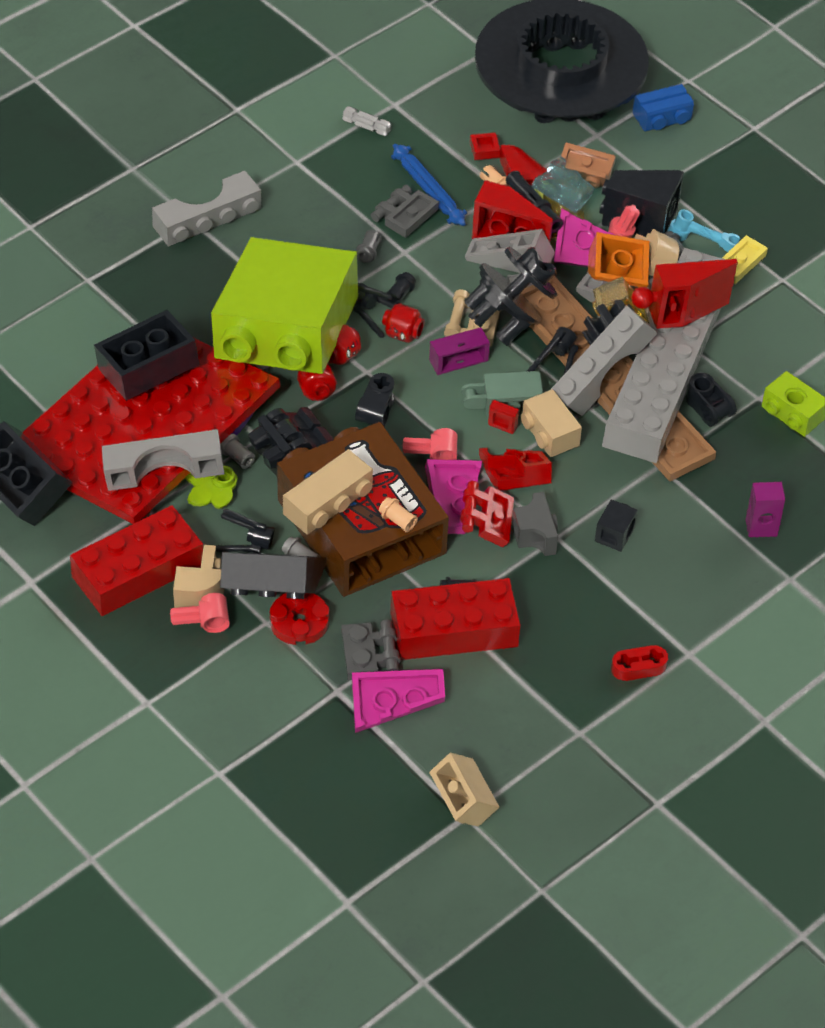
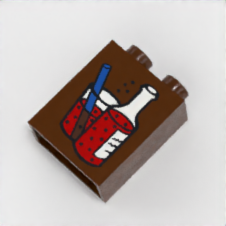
M381 422L363 429L357 427L347 428L341 431L333 441L310 450L304 447L297 448L277 463L278 501L282 507L284 494L348 449L373 469L372 489L366 496L356 499L345 511L338 512L323 527L316 528L308 535L296 526L310 549L319 554L320 557H326L324 569L343 597L445 555L447 551L448 515ZM386 498L398 499L399 505L417 516V523L411 531L405 532L389 518H382L379 507Z

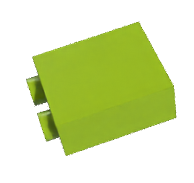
M251 237L211 312L214 358L284 368L292 371L323 374L336 346L343 324H346L358 298L357 252Z

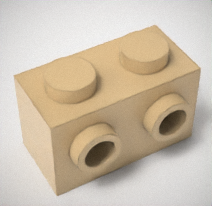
M553 389L524 400L523 412L521 414L522 424L532 432L538 446L541 449L544 448L550 458L580 446L582 427Z
M450 752L429 772L455 821L479 827L500 808L474 759Z

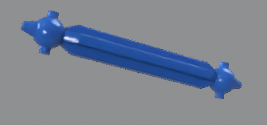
M394 143L392 159L400 160L405 170L425 193L439 201V209L444 214L449 215V219H447L448 224L453 223L465 226L464 219L467 211L465 209H457L456 203L417 158L409 154L411 150L409 145L406 147Z

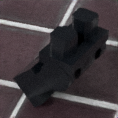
M300 407L297 413L285 412L282 408H276L266 416L264 414L257 418L259 427L248 434L251 444L257 451L268 444L271 445L269 449L262 452L263 458L270 469L276 467L278 462L282 461L288 453L297 448L304 447L310 450L334 440L324 427H320V421L308 407Z

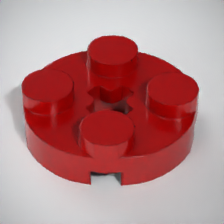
M287 593L279 596L270 608L269 619L272 632L278 639L288 644L296 645V641H306V644L314 643L322 638L328 630L329 607L321 597L314 593H305L304 599L287 598ZM294 615H305V620L299 618L295 621L293 620Z

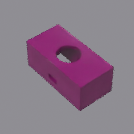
M482 327L430 341L429 361L437 375L487 362L489 360L490 342Z
M782 482L752 484L745 519L749 537L778 536L785 504ZM766 513L772 514V515H769V516H761V515L766 514Z

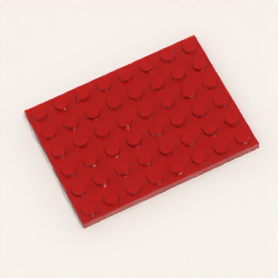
M195 339L200 365L127 401L101 373L97 365L22 433L73 482L68 487V491L134 524L147 515L190 472L177 466H163L144 475L137 487L108 491L103 469L102 446L217 429L221 444L281 387L280 379L248 363L214 358V347Z

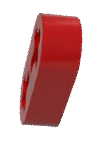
M657 645L621 650L613 656L611 672L614 677L622 681L658 676L664 673L667 668L668 653ZM649 658H654L655 661H657V662H659V663H654V661H653V660H649ZM620 663H625L626 666H630V668H625V666Z

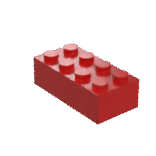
M171 505L71 554L72 578L100 615L104 616L174 581L177 566L200 568L203 543L174 506Z
M509 578L391 591L390 613L393 628L396 630V643L400 660L518 647L520 622Z

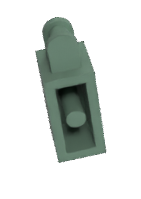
M540 371L484 374L483 383H469L462 387V395L465 397L463 400L464 407L467 409H485L486 418L489 417V406L493 400L519 409V416H521L524 400L543 393Z

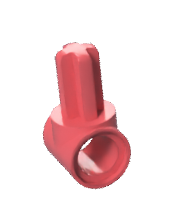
M633 204L626 206L620 217H615L610 221L608 231L617 236L632 238L635 232L634 224L640 214V210L636 209V206Z
M440 428L431 434V439L406 437L403 439L402 450L404 453L430 454V459L457 460L458 435L452 429Z
M209 593L203 596L198 601L199 606L172 608L170 610V619L173 625L200 623L201 628L210 633L225 631L230 625L227 599L220 593Z

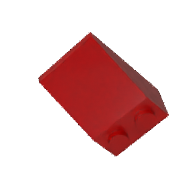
M485 180L474 202L472 239L543 229L551 243L553 219L511 187Z

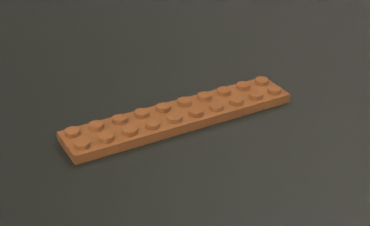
M555 276L549 281L558 294L554 299L546 296L534 285L525 288L521 294L531 303L542 320L538 325L533 323L530 325V328L547 346L559 327H566L577 335L575 345L579 349L574 356V364L590 346L582 331L588 330L583 323L587 316L593 317ZM567 353L564 356L556 355L566 366L569 354ZM629 356L616 362L608 370L601 382V396L596 401L609 415L633 364ZM678 411L658 461L653 464L670 482L715 460L716 451Z

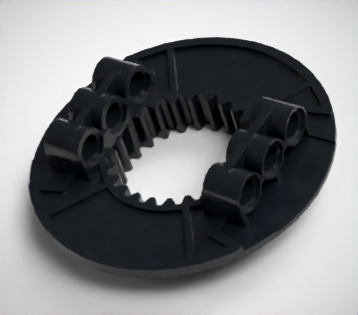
M532 0L507 8L485 25L477 39L475 65L487 89L510 107L519 111L533 113L536 121L539 123H550L556 117H561L562 120L571 122L583 116L591 120L601 119L607 114L608 110L610 111L622 104H627L633 99L646 80L649 56L645 42L637 30L621 16L604 7L581 0ZM588 44H592V49L597 50L595 60L591 59L589 65L583 63L582 68L575 65L572 70H569L566 66H563L562 69H558L556 65L547 67L546 62L540 64L539 58H532V52L538 48L557 51L564 46H569L571 49L579 50L585 48Z

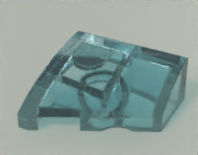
M559 157L550 163L547 172L535 178L532 187L576 213L585 205L595 188L585 181L577 170H568L565 167L567 160Z

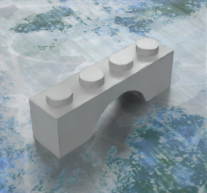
M242 171L222 179L220 195L208 203L187 204L175 198L152 207L153 228L167 246H171L261 209V189L246 171Z
M626 306L551 390L553 389L569 408L583 416L601 396L600 385L608 370L620 359L631 354H639L656 336L657 332L640 315Z
M218 429L102 446L103 469L108 491L137 487L144 475L163 466L184 468L195 479L224 474Z

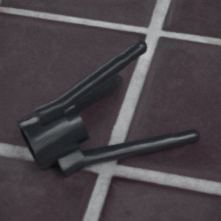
M358 283V298L352 310L358 313L380 338H384V333L363 309H372L376 302L389 308H393L396 304L389 301L392 298L390 294L368 287L363 283Z
M559 327L548 346L528 368L527 372L535 371L552 351L558 356L569 354L564 370L565 374L572 366L574 356L579 349L575 345L577 335L566 327Z
M229 509L223 510L221 518L249 529L246 541L251 542V545H215L216 552L260 553L262 548L270 549L275 532L274 527L256 522Z

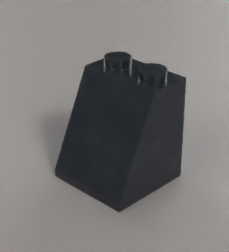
M615 170L611 179L605 180L602 188V195H605L599 213L603 214L602 226L609 228L610 221L615 217H620L625 207L633 204L636 206V209L640 210V214L634 224V236L639 234L646 237L647 233H651L652 229L663 234L667 232L679 208L684 171Z

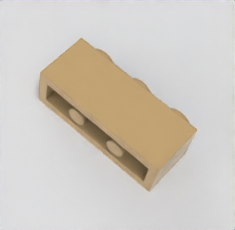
M348 449L283 495V515L308 535L316 528L323 527L338 512L345 511L356 499L364 497L370 492L373 483V469Z

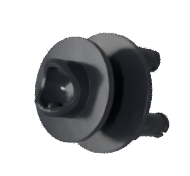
M511 247L505 249V254L521 272L512 283L486 263H482L479 266V274L482 278L479 281L480 285L464 299L466 305L474 310L468 316L471 320L474 319V323L479 327H482L497 310H505L511 314L512 318L496 333L498 339L506 346L524 329L526 330L533 323L538 325L542 321L535 308L521 294L530 283L551 299L558 295L549 282L557 274L556 267L551 263L540 261L535 247H530L523 255Z

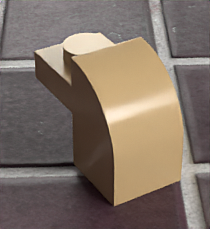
M652 229L651 233H647L646 237L639 234L635 235L634 239L649 241L648 275L654 276L655 266L658 264L677 263L679 244L674 238L655 229Z
M204 545L201 568L177 566L173 588L174 608L199 606L198 601L203 596L209 593H224L225 588H220L221 558H216L215 545Z

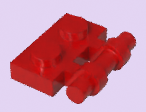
M469 481L467 488L463 491L465 506L460 515L462 530L467 533L472 532L474 525L479 527V537L503 548L509 543L514 497L491 486L482 492L478 490V482ZM476 505L482 507L481 512L476 510Z

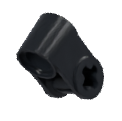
M377 373L371 377L357 405L356 421L370 425L381 422L385 427L389 412L394 404V394L392 392L395 382L391 375Z
M696 373L691 376L686 402L698 413L705 424L712 427L725 416L731 417L736 414L737 408L733 398L714 381L712 376L706 373Z

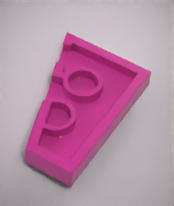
M443 669L353 672L352 693L355 733L445 702Z

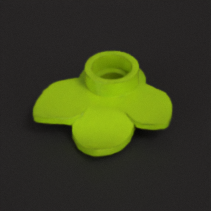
M223 466V475L195 479L189 473L185 479L194 487L188 496L187 502L199 507L212 503L217 509L227 506L233 498L232 490L238 484L236 473L228 466Z

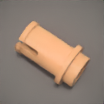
M487 165L483 168L488 175L482 171L480 172V178L484 181L487 180L509 186L505 181L507 176H502L492 165Z
M386 498L379 507L382 518H389L405 532L411 531L417 523V516L399 505V500L396 498Z

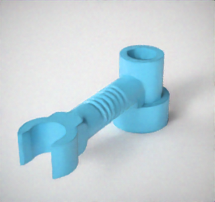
M680 210L676 219L672 220L668 231H673L680 236L679 241H685L690 232L718 243L727 252L740 240V237L734 233H720L694 222V216L688 210Z

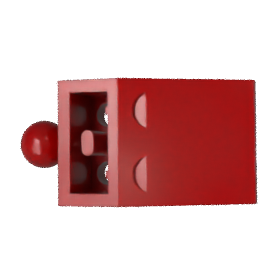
M737 259L658 264L655 266L651 290L647 287L636 288L631 296L632 303L639 309L649 308L656 329L683 327L729 304L738 264Z

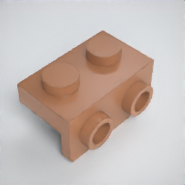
M565 143L560 161H557L555 165L557 175L567 181H574L576 179L583 181L586 185L593 188L603 187L605 180L610 179L616 156Z

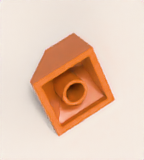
M597 232L589 249L588 273L595 280L636 287H648L649 241Z

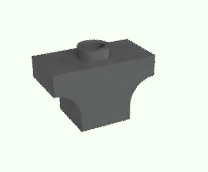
M544 492L533 493L532 501L528 505L513 508L512 529L518 548L534 547L541 550L544 556L556 555L558 542L556 515L551 514Z

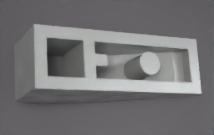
M543 229L472 239L465 254V259L469 262L486 263L491 267L521 273L505 254L507 247L515 249L521 255L530 247H535L538 259L546 263H551L555 251Z

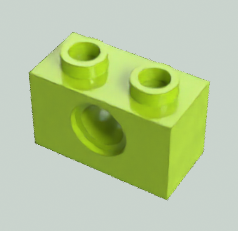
M785 371L765 388L761 407L804 437L825 420V397L788 371Z

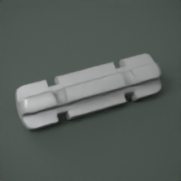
M350 106L346 107L343 111L342 119L348 123L353 124L355 122L356 126L372 132L377 130L376 133L382 136H387L391 130V123L387 120L381 119L379 121V117L363 111L358 113L357 109Z

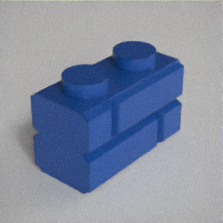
M679 84L636 95L634 97L633 115L644 132L653 129L660 130L665 126L677 123L684 124L691 120L694 102L690 95L687 94L684 86Z

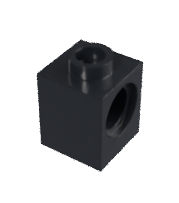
M611 499L597 523L595 542L622 552L635 529L638 510Z

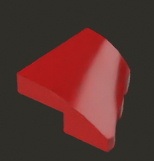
M501 145L500 163L506 176L512 171H519L531 186L536 185L537 188H544V191L562 188L561 180L521 148L513 145Z
M479 448V456L486 474L493 486L500 491L551 483L552 462L542 451L506 449L503 455H491L488 452V448Z

